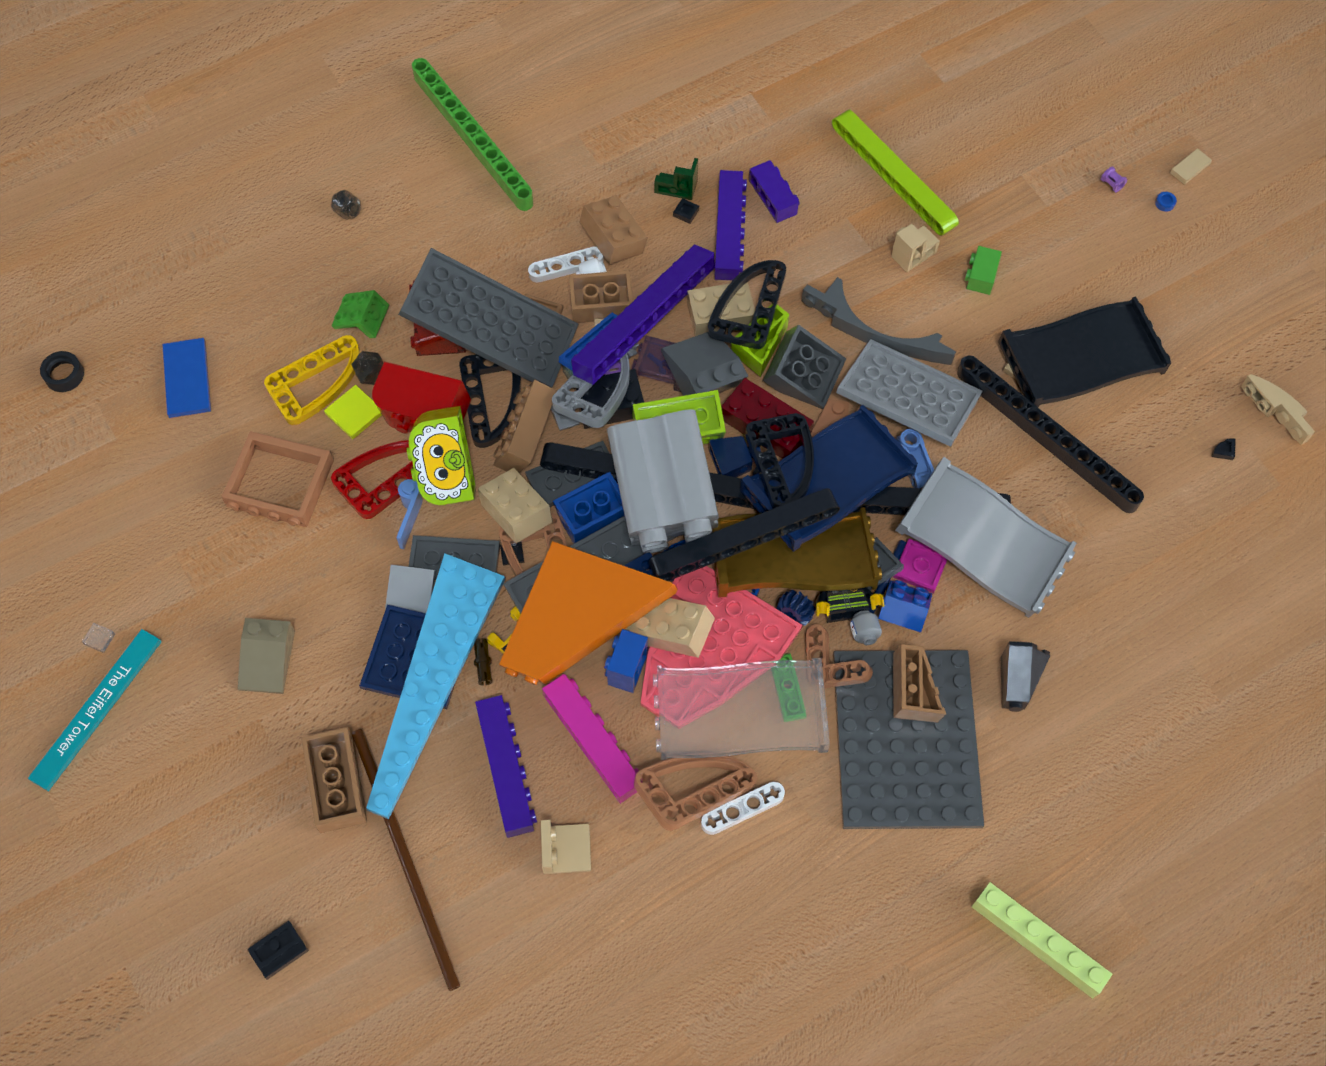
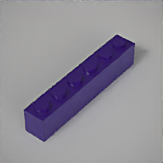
M720 170L714 280L733 281L743 271L744 261H740V256H744V244H740V241L744 240L745 228H741V223L745 224V211H742V207H746V195H742V191H746L747 179H743V171Z
M502 695L476 701L475 704L506 836L510 838L533 832V824L537 823L534 809L529 810L528 801H532L529 787L524 788L522 781L527 778L524 765L519 766L517 758L521 757L519 744L514 745L512 737L516 736L514 724L509 723L507 718L508 715H511L509 703L503 701Z

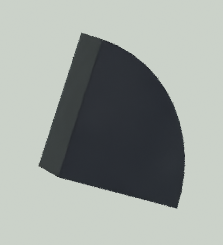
M1229 438L1219 443L1213 450L1212 457L1233 460L1235 458L1236 439Z

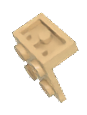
M541 820L542 869L544 874L591 871L589 824L552 826L550 820Z

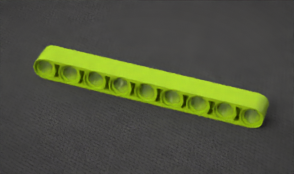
M847 110L832 119L834 130L938 235L943 236L958 226L959 221L955 213L853 111Z

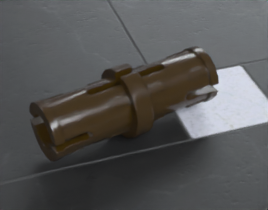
M482 638V643H480V639H476L474 643L476 657L474 659V666L477 667L478 684L484 686L485 681L486 685H490L493 683L490 669L492 660L488 654L487 639Z

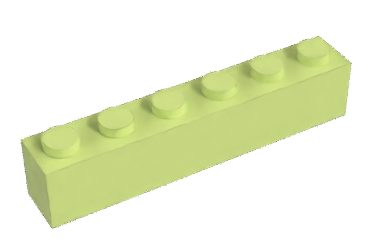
M989 882L972 905L973 909L1092 999L1101 993L1113 975L991 882Z

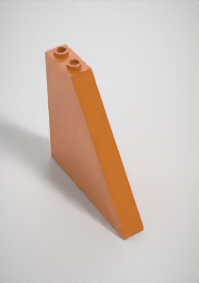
M552 541L499 665L505 668L504 673L517 678L519 674L524 676V680L531 684L537 685L540 682L546 685L619 634L622 629H626L675 595L678 589L673 583Z

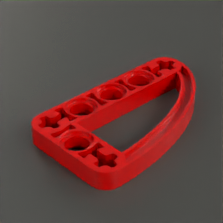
M409 440L397 441L369 450L348 461L332 473L331 481L334 488L362 518L371 519L400 498L398 486L395 483L399 479H412L411 469L413 468V461L370 493H367L351 474L380 459L406 453L407 448H409ZM339 477L345 478L346 487L341 481H338ZM352 490L360 491L359 496L356 498H350L348 495ZM383 491L390 493L389 498L385 500L380 499L378 496ZM364 506L371 507V510H370V511H368V510H366V509L364 510L363 507H364Z

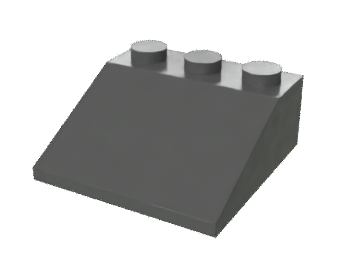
M798 324L785 333L763 381L780 393L823 409L846 358Z
M708 332L661 349L683 396L718 390V393L737 387L744 378L748 377L740 358L724 341L711 338Z

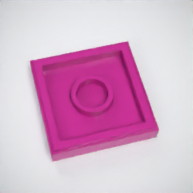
M909 538L899 560L904 565V569L894 575L893 578L916 587L925 588L934 594L947 559L925 544Z

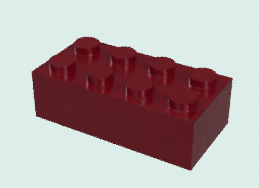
M747 378L742 380L721 406L724 422L744 435L746 427L750 422L793 413L801 414L806 418L810 433L814 426V420ZM778 425L770 427L773 431L781 430V427ZM753 430L756 434V439H758L759 433H756V431ZM800 435L770 440L775 455L781 459H784L802 446Z

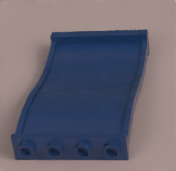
M864 405L860 406L858 411L838 420L812 437L814 467L810 487L805 496L829 488L840 507V511L832 517L781 536L782 540L793 552L800 548L802 543L826 531L886 487L908 475L911 477L915 475L918 464L915 457L903 448L902 443L895 439L889 433L888 428L882 425L876 419L874 413ZM802 446L778 462L790 494L794 493L799 487L804 475V453ZM759 473L752 477L747 475L741 479L740 491L760 514L773 509ZM771 480L768 482L771 486L774 487L780 485V482L777 480ZM779 493V494H778V500H780L781 503H784L785 501H782V500H781V498H780V493Z

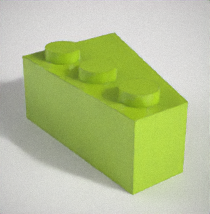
M777 305L767 342L763 348L753 349L731 344V350L760 377L788 328L789 314ZM765 318L757 319V323L760 325L768 323ZM757 331L756 338H754L755 341L759 340L761 332ZM740 332L735 337H741L743 333Z

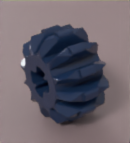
M795 590L783 594L776 608L804 626L810 623L816 610L813 606L814 602L807 598L808 595L804 596L801 591L796 592Z

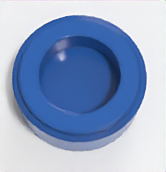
M1161 192L1156 198L1155 205L1159 210L1168 212L1173 210L1177 199L1170 192Z

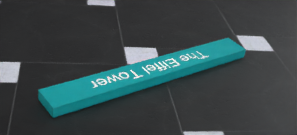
M143 629L140 630L28 777L30 781L46 791H50L161 644L159 638Z

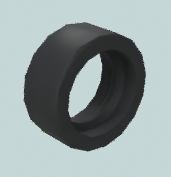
M58 351L48 355L42 361L40 375L47 386L53 391L67 392L73 390L82 382L84 369L74 354ZM61 364H72L74 366L72 373L64 379L54 380L50 377L52 371Z

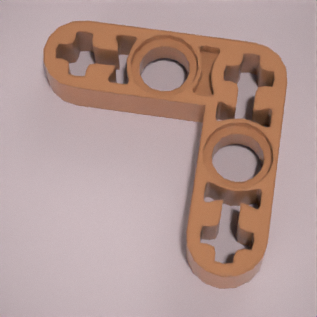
M814 624L808 628L806 633L807 679L813 687L817 689L865 683L871 679L873 670L863 660L830 664L829 634L827 630L819 624ZM819 631L822 635H819V636H818V642H817V640L814 638V636H816V635H817V632ZM822 651V659L817 662L813 661L814 654ZM861 667H863L866 670L862 672V676H860L858 673H851L850 671L851 669L853 672H859L861 671ZM840 669H844V677L836 680L835 673ZM818 670L819 673L823 676L819 678V682H817L814 679L818 677Z

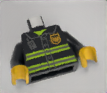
M867 587L840 591H820L815 603L816 616H819L821 613L826 614L827 623L852 620L856 613L869 611L870 605L872 610L876 609V605L885 606L883 595L874 594Z

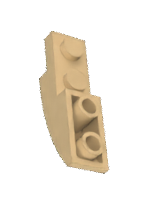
M1252 374L1247 376L1241 387L1245 394L1255 402L1258 409L1267 417L1275 414L1277 420L1287 428L1291 436L1300 445L1308 442L1315 431L1304 419V416L1307 414L1306 409L1291 395L1273 383Z

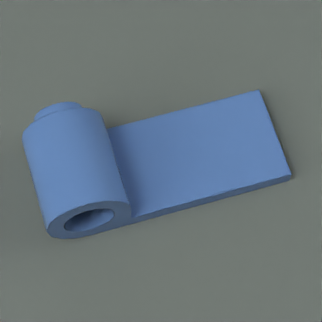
M412 479L404 480L398 486L402 505L407 508L396 537L400 549H404L423 502L417 482Z

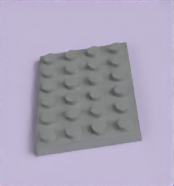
M872 339L869 340L836 391L837 394L864 405L950 447L983 392Z

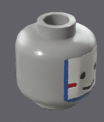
M869 611L856 613L850 622L853 637L858 643L872 645L876 643L882 634L878 617Z

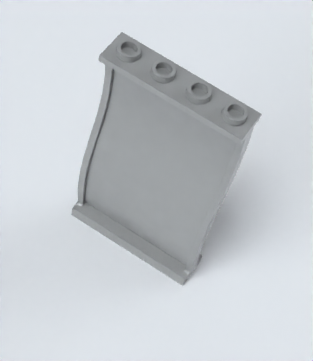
M943 457L895 531L901 535L907 534L938 552L986 590L1026 613V617L1029 618L1034 613L1039 614L1045 605L1042 602L1045 596L1048 597L1054 590L1053 582L1063 575L1065 571L1063 566L1065 562L1068 563L1075 554L1073 549L1077 543L1074 541L1068 542L1038 525L993 489L970 474L951 465V461Z

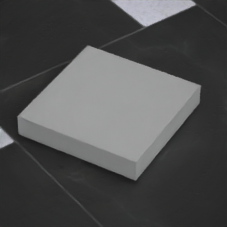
M391 565L385 609L388 604L426 613L434 588L436 570Z

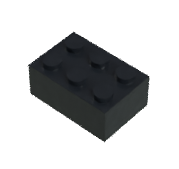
M635 369L630 370L629 385L620 406L605 425L633 419V404L644 403ZM621 372L603 375L580 399L603 408L614 392ZM583 424L584 429L593 428Z

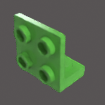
M375 290L345 294L334 317L332 327L334 329L358 327L367 337L376 338L389 304Z

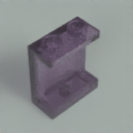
M646 335L644 343L640 342L637 352L639 356L638 359H634L631 368L636 370L638 380L641 375L674 384V391L681 392L661 352L662 348L675 344L674 342Z

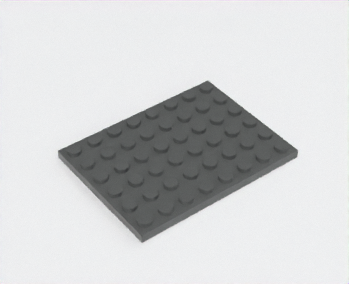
M968 650L925 651L932 670L931 676L934 685L940 693L938 696L942 708L944 707L946 715L938 723L893 718V653L895 651H834V664L863 660L873 670V675L868 682L835 687L843 829L983 828L984 816ZM861 667L859 672H853L850 669L851 673H858L860 676H862L863 671H866L863 667ZM838 670L835 673V679H842L845 675V670Z

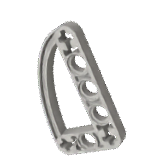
M627 353L618 360L621 365L619 381L603 408L580 399L592 387V384L572 375L553 395L552 406L554 411L593 428L603 427L620 406L629 385L630 366ZM571 388H578V389H579V390L574 391V392L569 391V389H571ZM577 408H583V409H584V410L581 411V412H575V411H574V410L577 409Z

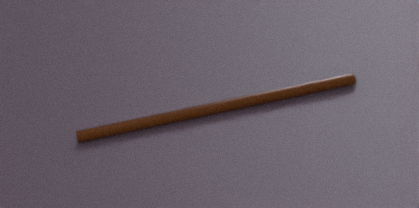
M358 729L351 734L371 787H373L378 769L363 730ZM393 811L389 819L384 817L383 819L448 990L453 991L459 988L460 984Z

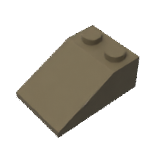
M245 618L240 647L239 691L284 693L295 630L290 621Z

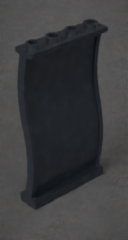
M1136 296L1132 297L1130 301L1092 308L1040 327L1013 332L1011 329L1003 330L998 340L1023 395L1037 407L1042 404L1081 396L1133 377L1157 372L1163 375L1171 365L1170 356L1165 352L1161 339L1156 335L1152 322L1148 320L1144 307L1139 303Z

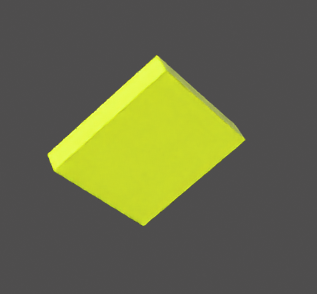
M354 385L324 410L325 414L352 440L382 416L374 401L357 385Z

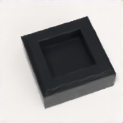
M682 198L673 211V217L691 224L700 206Z
M522 542L511 544L518 562L525 563ZM500 545L503 566L509 565L502 545Z

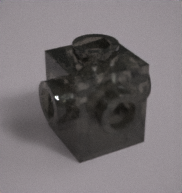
M362 351L351 365L361 384L374 385L382 368L383 361L379 353Z

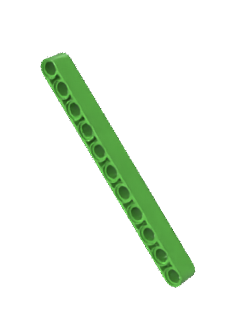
M424 58L415 59L412 62V70L416 83L515 206L522 211L530 210L533 207L531 187L431 64Z

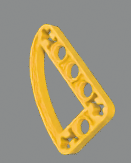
M342 336L271 373L265 378V387L288 424L298 425L328 406L344 391L356 374L360 363V350L357 341L353 336ZM348 343L349 345H351V347L347 348L345 344ZM327 352L335 353V356L331 359L324 357ZM350 357L340 377L323 394L301 408L289 388ZM310 361H315L317 363V365L314 368L306 367L307 363ZM291 371L299 372L295 378L288 377ZM275 382L278 385L274 387L271 383ZM282 396L290 397L286 403L279 402V398ZM291 407H292V410L294 411V413L297 414L296 417H293V416L290 414L289 409H290Z

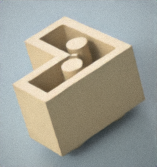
M910 224L906 228L902 227L897 231L891 257L906 272H909L937 253L940 241L925 226L917 229L913 224Z

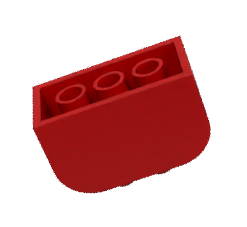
M385 361L372 390L373 401L386 423L404 434L411 433L416 419L427 411L460 406L462 418L464 419L471 402V398L462 380Z

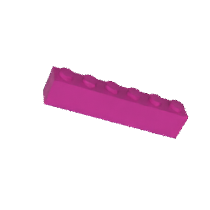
M563 674L542 688L543 696L621 804L637 793L634 787V779L639 770L637 768L633 769L629 764L631 760L625 750L620 751L616 746L618 742L612 732L607 733L603 728L605 724L599 714L594 715L590 710L592 706L586 696H580L577 691L579 687L572 678L568 679Z

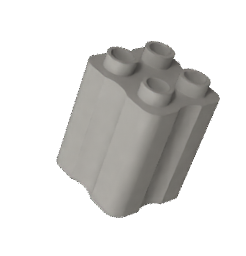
M682 410L650 419L621 423L607 428L628 534L632 545H640L643 554L648 552L656 553L669 548L668 538L684 535L685 542L688 543L710 534L712 529L718 527L717 519H719L695 410Z

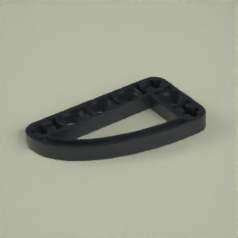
M766 260L746 268L736 276L724 290L714 307L708 323V335L715 340L753 349L763 348L767 342L786 277V265L781 261ZM776 269H779L780 271L778 272L777 278H775L774 271H776ZM766 273L751 326L721 319L724 310L736 292L752 278ZM774 284L778 289L770 291L767 289V286ZM769 301L773 306L765 308L762 306V303ZM765 318L768 323L760 325L757 323V319ZM716 326L720 327L718 331H714ZM734 330H739L743 335L741 337H734L731 333ZM757 331L761 332L759 340L755 341L754 338H756Z
M474 354L463 357L459 362L462 382L470 398H479L481 400L478 405L469 404L467 409L472 440L476 447L486 448L501 440L500 437L504 428H507L509 425L507 421L508 415L512 409H515L514 399L518 392H521V376L512 372V392L507 412L501 423L490 432L480 375L506 371L507 369L495 363L492 366H485L484 361L487 359ZM467 364H471L472 373L468 374ZM470 380L478 382L475 387H468L466 385ZM481 415L484 417V420L481 423H475L473 418ZM478 430H483L484 440H480Z
M793 413L750 422L746 427L745 436L772 508L774 509L804 497L810 487L814 467L813 442L806 418L801 414ZM778 425L781 427V430L773 431L770 427ZM753 430H755L756 433H759L758 439H756V434ZM800 435L804 453V475L799 487L794 493L790 494L770 440ZM765 446L767 451L759 452L756 447ZM764 463H771L774 467L772 469H765L762 465ZM771 480H777L780 482V485L774 487L771 486L768 482ZM779 493H780V498H781V500H782V501H785L784 503H781V501L778 500V494H779Z

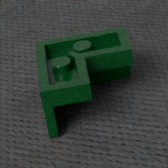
M694 158L691 169L676 166L674 175L662 172L656 175L654 193L693 200L698 182V158Z

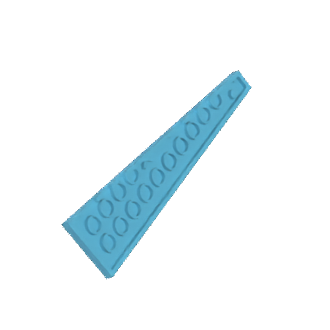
M444 553L368 800L367 811L386 819L390 818L503 586L505 576Z

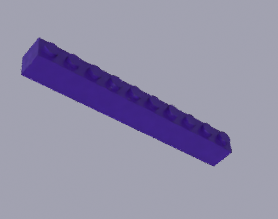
M695 244L685 251L670 268L662 273L654 283L650 284L641 295L637 296L623 312L601 330L592 341L588 342L578 354L573 356L571 359L573 376L592 385L596 383L688 294V290L694 289L715 268L714 252Z

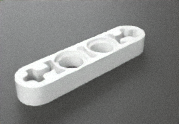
M590 247L534 262L528 268L529 278L531 281L539 283L573 274L579 271V265H572L570 263L573 259H579L581 262H584V257H586V260L594 258L592 255H595L599 261H604V256L597 247ZM554 264L562 266L560 270H553L551 267Z
M771 782L703 815L701 821L702 830L709 835H714L780 804L785 795L784 787L778 782ZM770 789L779 791L778 798L775 799L774 796H770L766 799L767 804H764V799L760 793H763L765 797L770 794ZM756 798L759 800L760 806L757 809H751L747 806V800ZM731 807L736 808L739 811V816L736 819L728 818L726 815L727 809ZM718 813H722L725 824H723L722 820L716 822L715 828H712L711 825L706 826L708 818L715 821L720 818Z

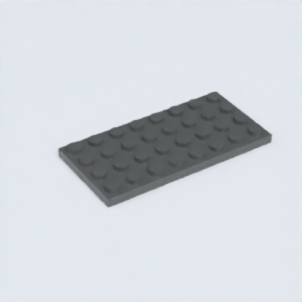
M430 248L398 314L531 382L537 380L551 388L562 366L559 363V356L569 349L579 325L569 318L433 248Z

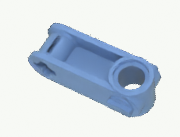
M906 429L896 439L902 443L903 448L909 454L915 457L918 463L915 475L912 477L908 475L912 487L923 488L934 468L921 433L914 429ZM905 441H911L913 444H907Z

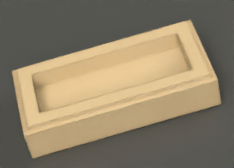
M1197 148L1177 164L1170 173L1185 185L1208 167L1212 160Z

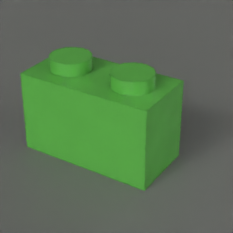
M978 246L977 252L972 253L969 264L973 266L966 273L965 280L968 281L966 289L990 295L1002 251Z

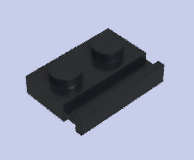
M287 921L247 949L266 980L309 951L290 921Z

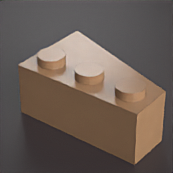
M901 644L893 653V718L938 723L946 715L944 707L942 708L938 696L940 693L934 685L931 676L932 670L923 646Z

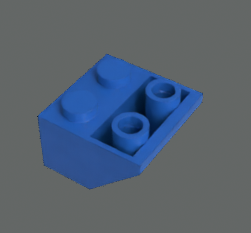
M890 580L884 599L885 606L881 608L878 619L921 632L930 607L932 593H929L927 589L922 587L913 588L907 586L903 581L896 580L894 582Z

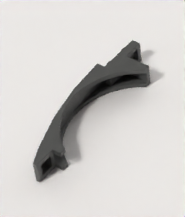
M838 277L825 294L808 284L803 289L801 301L808 307H813L820 311L824 316L831 317V326L865 343L872 339L908 357L946 365L953 363L956 351L939 342L942 338V335L939 333L921 338H897L882 334L864 324L850 309L844 296L843 280Z

